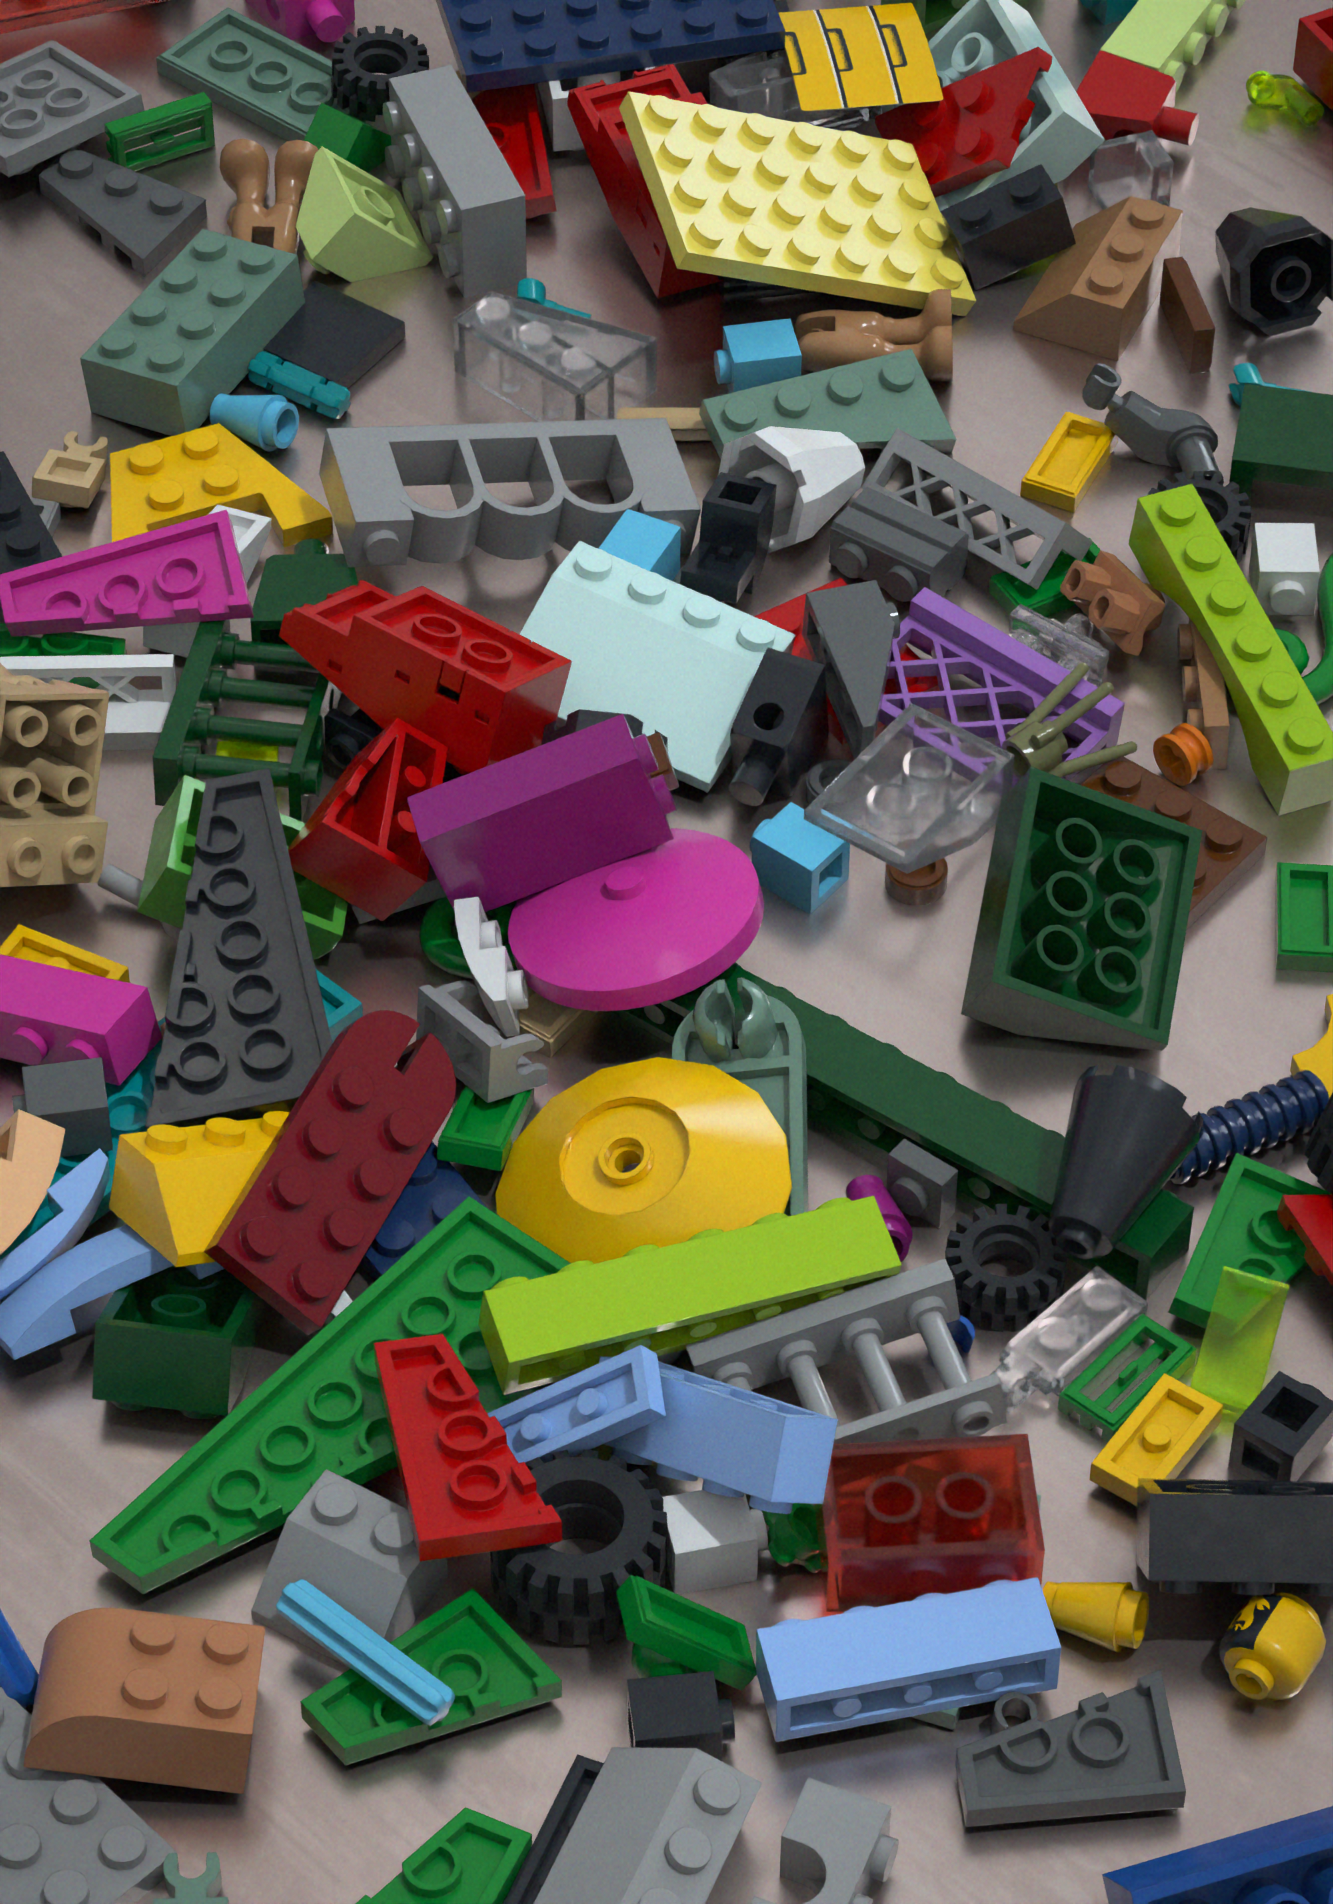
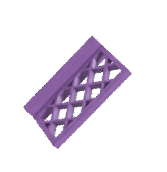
M924 587L911 600L909 615L900 623L899 638L893 639L887 679L895 680L898 694H886L883 696L879 721L1006 796L1019 779L1014 776V772L1004 758L1002 743L1006 740L1005 734L1021 724L1026 718L1001 720L997 704L1011 703L1031 714L1071 671ZM906 643H909L931 656L932 659L901 661L899 650ZM962 674L981 685L982 688L951 690L948 675ZM937 676L940 691L908 693L905 678ZM1082 678L1041 724L1046 720L1052 722L1098 687ZM1109 694L1097 703L1095 707L1064 729L1062 733L1080 743L1077 748H1068L1067 752L1062 754L1061 762L1115 746L1118 742L1125 703ZM986 705L989 721L958 723L955 707ZM944 708L947 723L926 725L914 718L912 710ZM994 737L997 753L975 754L964 747L962 739ZM1080 771L1063 776L1062 778L1071 781Z

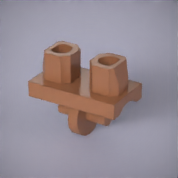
M1100 550L1093 564L1075 560L1060 587V591L1070 601H1073L1089 617L1088 619L1098 629L1106 633L1125 653L1139 656L1143 648L1144 632L1155 630L1161 625L1166 605L1163 595L1151 584L1143 583L1114 554Z

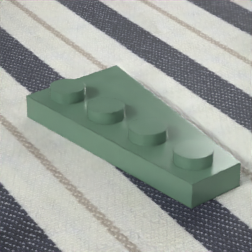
M912 349L704 399L699 411V415L720 459L722 458L725 443L770 426L841 432L856 443L858 449L880 448L881 454L897 428L941 453H951L957 440Z

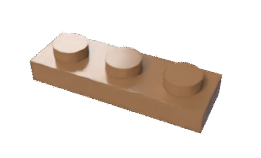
M1189 618L1188 624H1178L1177 629L1179 660L1190 661V666H1183L1182 669L1184 702H1194L1195 704L1194 709H1188L1187 724L1196 727L1207 739L1214 757L1213 766L1210 770L1227 769L1230 725L1224 677L1208 645Z

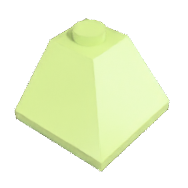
M323 146L315 153L295 226L306 247L303 254L315 269L323 274H329L332 271L350 282L426 266L433 259L398 190Z

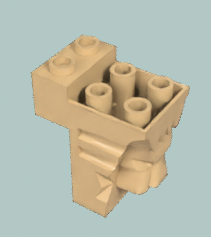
M1 663L0 887L98 883L102 874L108 821L95 815L109 692L60 680H51L47 684L29 675L14 676Z

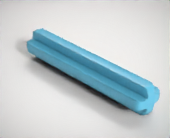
M300 1579L295 1583L290 1582L282 1590V1596L276 1604V1609L282 1617L424 1724L432 1725L437 1721L441 1722L448 1715L449 1708L455 1700V1695L451 1688L306 1580Z

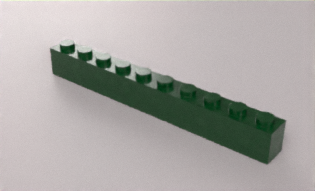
M736 962L708 983L674 999L641 1008L610 1011L672 1045L679 1025L694 1010L695 1003L702 992L717 980L725 979L735 1007V1049H739L738 1031L742 1029V1022L745 1020V1010L737 991V978H745L758 985L766 995L774 997L788 1006L799 1022L806 1044L808 1119L888 1161V1154L903 1139H906L957 1169L956 1198L975 1209L984 1206L989 1216L995 1214V1204H1007V1214L1016 1215L1020 1205L1030 1208L1029 1220L1034 1221L1040 1213L1048 1219L1050 1218L1065 1140L1062 1134L1041 1127L1013 1112L1005 1104L999 1101H992L958 1083L952 1076L936 1071L903 1054L894 1045L883 1043L850 1026L839 1016L828 1014L797 998L786 988L775 986L744 970ZM1161 1189L1109 1254L1102 1256L1094 1255L1090 1259H1081L1067 1254V1258L1147 1300L1189 1250L1194 1207L1183 1202L1174 1193Z

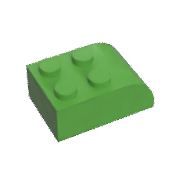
M187 775L183 776L155 819L137 912L180 929L183 928L185 917V898L188 881L192 877L196 854L195 841L205 789L204 782ZM280 813L288 848L306 823ZM293 870L314 960L332 950L343 936L348 902Z

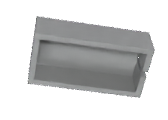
M452 65L389 78L390 102L383 103L384 121L391 135V146L385 147L386 165L391 178L400 179L404 199L409 211L417 210L425 241L428 245H436L444 276L446 278L453 277L464 298L518 285L520 280L527 278L525 194Z

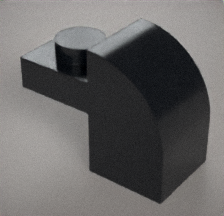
M723 472L719 473L702 501L699 542L681 570L680 585L710 596L719 602L727 601L735 604L743 592L753 593L760 578L769 548L774 519L776 484Z

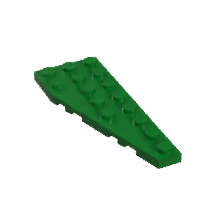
M469 1196L91 1538L89 1542L93 1558L144 1594L284 1524L292 1511L326 1469L357 1485H362L398 1467L375 1366L374 1343L443 1334L478 1388L479 1401L487 1413L545 1388L548 1384L503 1395L478 1325L483 1292L492 1289L497 1283L508 1278L521 1276L529 1280L555 1274L571 1263Z

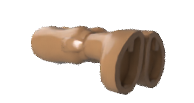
M248 139L232 140L224 146L221 151L219 168L223 180L233 190L237 198V205L232 208L227 220L231 237L297 255L300 235L295 226L314 155L319 150L316 146L308 141L293 140L287 141L278 148L274 165L275 205L269 209L264 207L270 180V163L264 147Z
M951 289L931 291L921 314L911 318L893 319L873 311L822 310L801 314L796 319L794 332L802 354L801 370L818 372L912 349L926 379L933 382L953 381Z

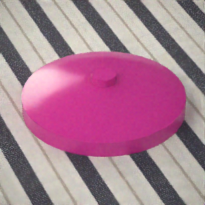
M670 828L673 840L518 899L512 911L508 927L509 944L517 970L524 971L527 985L540 996L557 1004L582 1010L618 1011L635 1009L668 1001L691 992L716 978L734 964L748 949L759 931L764 915V900L754 865L741 849L725 839L696 830Z

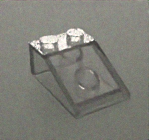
M910 703L804 810L803 819L908 874L977 843L997 822L1000 802L1012 789L1014 755Z

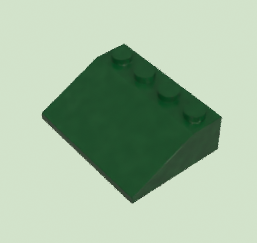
M1030 767L1000 802L961 1014L1023 1036L1161 1051L1165 1049L1169 1041L1203 830Z

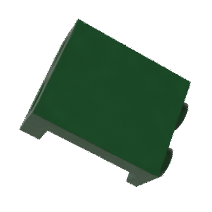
M1252 384L1244 385L1229 483L1233 481L1240 486L1239 494L1246 492L1249 497V506L1254 480L1333 490V395Z

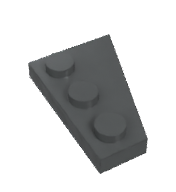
M78 148L62 153L39 174L40 192L79 224H90L100 232L102 243L113 252L122 250L132 259V267L144 277L207 217L206 199Z
M1161 1669L1138 1678L1137 1686L1108 1698L1103 1692L1080 1700L1078 1709L1046 1722L1034 1718L956 1749L955 1767L966 1827L1184 1808L1186 1788Z

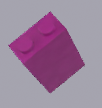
M624 714L407 797L420 844L453 910L454 900L479 897L484 912H487L674 839L666 814L676 811L672 795L663 774L651 778L649 773L657 771L659 768L647 736L644 733L633 737Z

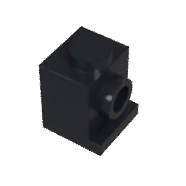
M1278 1371L1234 1423L1228 1466L1252 1480L1297 1481L1333 1438V1401L1316 1387L1300 1383L1283 1372Z

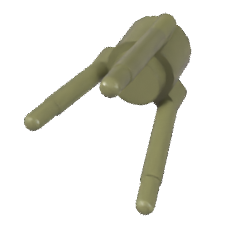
M1083 662L1078 664L1021 724L1005 734L1006 740L1002 743V752L1008 766L1017 777L1021 778L1030 767H1034L1062 778L1063 776L1119 759L1137 751V744L1130 741L1061 762L1062 754L1068 750V744L1062 731L1095 707L1097 703L1111 694L1114 689L1110 682H1105L1052 722L1046 720L1041 724L1089 671L1088 664Z

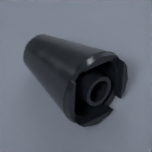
M1099 1065L1089 1067L1080 1075L1074 1089L1049 1218V1229L1056 1237L1057 1245L1066 1253L1077 1258L1090 1259L1094 1255L1102 1256L1109 1254L1194 1150L1203 1134L1204 1119L1198 1111L1193 1120L1182 1108L1187 1097L1181 1091L1155 1075L1132 1067L1116 1065L1112 1075H1095Z

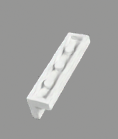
M174 654L0 657V663L12 675H29L47 684L51 680L69 682L74 677L92 678L100 684L95 689L109 692L103 750L156 749L177 689ZM135 676H161L163 689L139 690L128 682Z

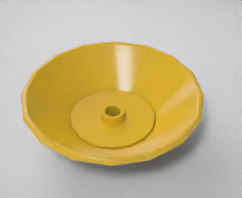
M656 1057L603 1068L551 1098L514 1141L495 1193L497 1215L570 1263L588 1260L596 1264L623 1257L630 1250L643 1245L652 1244L661 1248L686 1242L695 1234L708 1229H721L727 1232L751 1226L755 1221L764 1216L785 1212L792 1190L787 1138L759 1093L714 1065ZM632 1163H640L635 1169L622 1173L626 1166Z

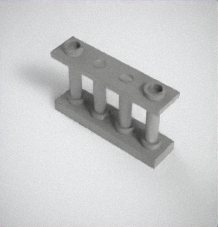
M945 1258L686 1345L689 1364L693 1373L751 1392L752 1389L791 1377L804 1409L838 1419L817 1367L856 1355L880 1412L844 1425H840L839 1420L837 1421L826 1485L962 1438L972 1439L982 1436L991 1428L1007 1423L1002 1385L997 1373L972 1381L948 1329L947 1323L960 1319L955 1280ZM919 1333L924 1340L945 1390L906 1403L882 1345ZM745 1493L749 1505L751 1495Z

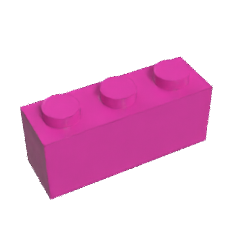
M0 954V1058L36 1066L102 1057L105 1082L120 1086L161 1040V1031L147 987Z

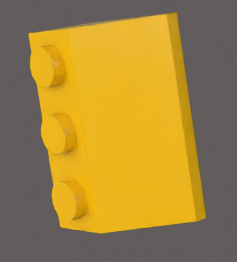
M270 1111L265 1113L263 1118L239 1121L229 1118H212L206 1122V1125L180 1128L159 1124L149 1127L146 1132L119 1135L109 1209L175 1267L216 1262L204 1251L290 1112Z

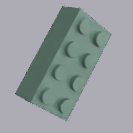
M202 229L81 356L80 361L91 412L170 436L199 428L210 416V407L214 398L221 393L228 395L249 373L248 365L250 360L255 359L256 355L263 351V348L305 303L298 255Z

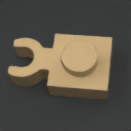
M68 432L64 436L63 451L49 449L33 475L32 497L58 502L61 507L79 506L89 508L105 480V465L107 464L108 451L107 437L100 436L96 444L83 446L78 444V432Z

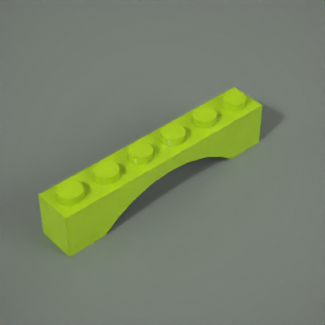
M1193 484L1139 497L1128 544L1150 584L1156 590L1165 593L1182 608L1208 645L1235 705L1252 769L1277 815L1332 801L1333 732Z

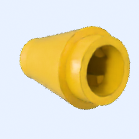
M1047 1581L1042 1591L1055 1628L1117 1653L1123 1647L1137 1649L1140 1646L1145 1634L1149 1614V1597L1147 1592L1134 1590L1131 1582L1057 1583Z

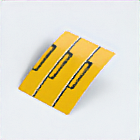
M912 3L778 13L785 28L784 45L802 111L943 100L927 38Z

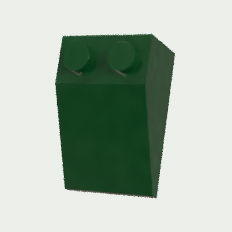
M174 1265L115 1290L95 1323L92 1399L112 1401L116 1407L130 1411L159 1407L180 1410L183 1415L194 1419H211L219 1415L227 1416L243 1388L266 1301L226 1269L199 1280L185 1266L175 1267Z

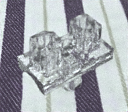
M1022 604L1010 613L1008 633L1010 637L1071 672L1082 662L1088 664L1089 671L1083 679L1097 687L1103 684L1104 669L1109 660L1110 651L1103 648V645L1091 639L1094 627L1093 623L1088 619L1089 617L1078 613L1070 617L1063 624L1053 618L1048 619Z

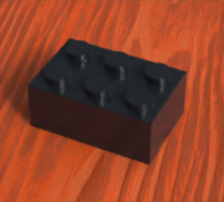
M1138 1478L1136 1563L1148 1580L1160 1583V1591L1167 1593L1203 1592V1581L1230 1584L1231 1592L1237 1594L1269 1595L1275 1593V1583H1295L1296 1585L1303 1586L1304 1594L1333 1596V1482Z

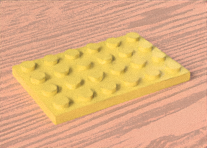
M628 91L619 106L677 269L917 309L924 308L926 299L931 291L951 289L952 314L966 316L975 304V296L956 249L949 237L948 230L945 227L925 173L922 172L913 144L897 139L888 140L861 135L854 131H840L813 126L806 122L797 123L775 119L758 113L748 114L721 109L709 104L700 105L678 101L661 95L651 96Z

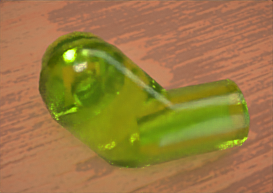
M1260 70L1251 74L1247 79L1246 91L1248 92V98L1251 103L1261 109L1290 112L1306 127L1315 125L1323 116V105L1290 76L1281 74L1271 75L1267 71Z

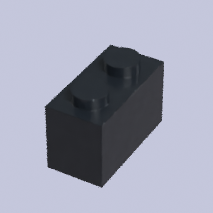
M1042 164L940 211L964 272L975 291L1076 244L1063 197Z

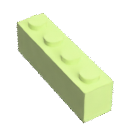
M1139 0L1100 50L1172 76L1177 83V92L1186 70L1190 65L1196 66L1200 62L1206 44L1212 36L1218 37L1222 33L1228 15L1234 8L1240 9L1245 0Z

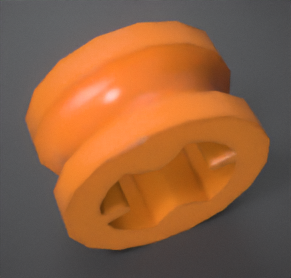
M1187 723L1179 724L1172 729L1170 734L1158 737L1153 745V754L1159 769L1174 784L1180 786L1188 785L1197 775L1205 774L1213 766L1214 757L1212 749L1205 736L1193 725Z

